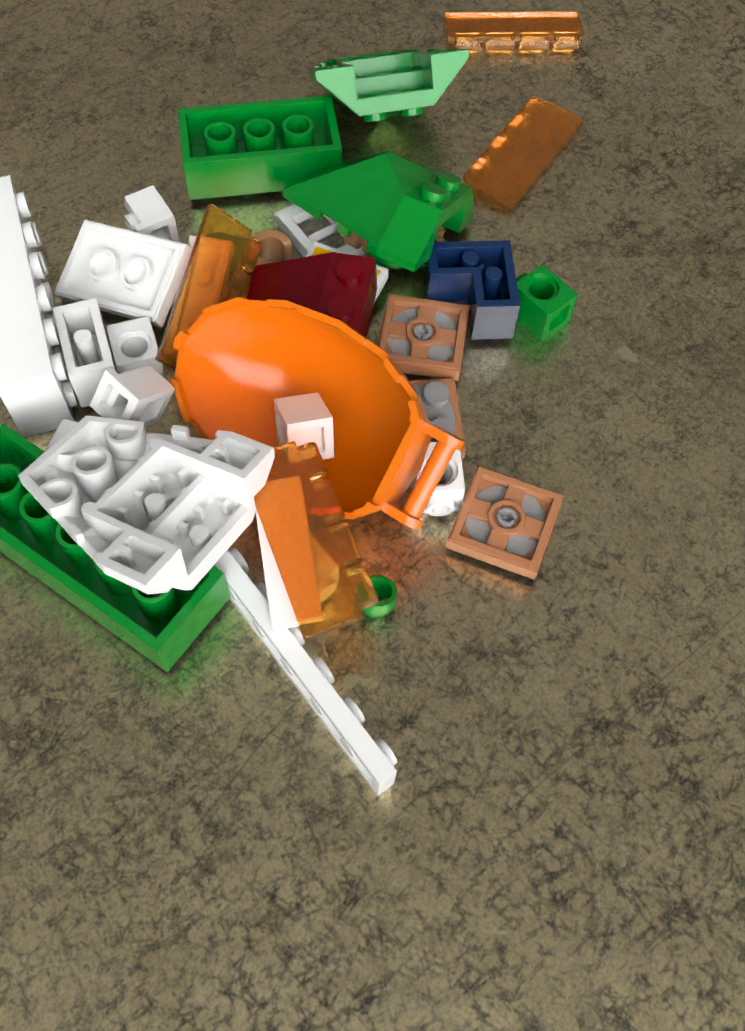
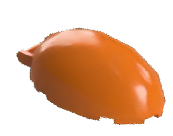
M236 297L201 309L200 311L203 313L187 332L180 331L176 335L173 343V348L178 350L175 378L170 377V380L175 388L174 393L182 418L187 424L194 426L201 438L215 439L217 430L231 431L274 447L275 458L266 483L301 477L307 515L356 519L381 510L400 523L420 530L424 522L421 516L455 450L461 451L465 441L428 420L422 398L400 367L385 351L345 322L287 300L267 299V301ZM318 392L333 417L334 458L289 465L276 438L274 399ZM433 437L438 441L431 455L429 456L410 496L408 497L403 507L397 502L400 501V499L402 498V496L404 495V493L406 492V490L408 489V487L410 486L418 472L421 470L426 452L428 450L430 441Z

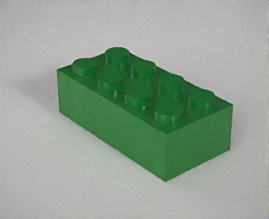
M331 95L177 109L182 162L189 200L284 191V188L318 169L342 163V146Z

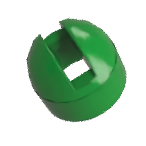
M372 575L364 578L358 586L357 602L364 615L371 618H382L388 615L396 603V585L392 580L381 575Z

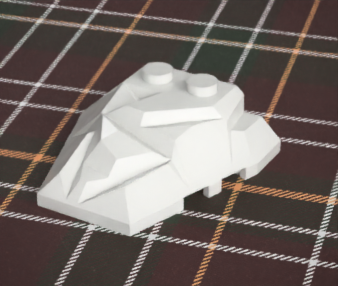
M86 415L18 476L22 485L64 528L70 537L106 575L146 594L167 593L171 588L192 590L251 524L256 513L254 496L266 484L275 458L274 447L231 431L217 430L215 439L190 437L189 429L186 426L173 425L171 428L172 435L147 432L145 423L141 421Z

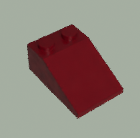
M330 252L255 265L246 299L267 301V299L287 300L341 320L364 337H367L378 288L376 259Z

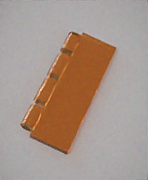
M579 12L445 13L444 16L448 43H454V48L468 49V51H479L480 42H485L486 51L514 50L515 42H519L520 50H548L549 42H553L554 50H578L580 41H584L585 36Z
M531 97L499 136L482 153L480 158L463 175L464 182L473 188L474 193L510 213L581 127L583 119L548 100L543 103V100L538 97Z
M212 203L207 205L155 358L156 361L174 370L178 350L173 348L176 335L180 331L187 332L203 313L200 311L201 309L236 297H246L252 278L246 272H254L262 247V243L253 236L250 237L252 229Z
M295 441L274 448L275 458L266 484L254 496V500L304 641L364 619L361 610L376 605L379 599L366 567L356 568L348 572L345 571L360 564L363 559L348 523L343 522L328 527L344 519L345 514L332 481L328 479L322 480L327 477L328 471L317 444L309 442L296 446Z

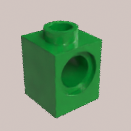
M542 264L529 274L523 273L516 278L520 302L517 321L538 340L543 341L570 322L578 294L545 265Z

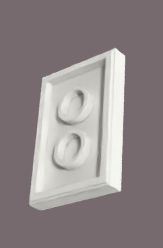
M84 220L54 295L61 300L72 303L96 298L100 311L129 319L149 316L151 325L163 327L193 250L185 243Z

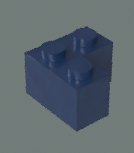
M510 240L434 242L430 259L425 262L424 266L425 298L470 305L468 317L471 340L513 339L520 302Z

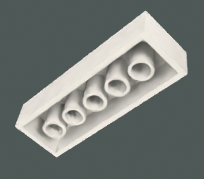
M8 175L0 177V397L21 436L27 437L57 429L63 418L74 421L71 407L78 406L79 403L72 384L68 380L61 346L58 347L60 340L54 314H50L52 307L56 306V301L50 282H43V278L49 276V271L43 252L36 251V247L43 246L36 222L27 221V217L32 216L25 192H16L12 179Z

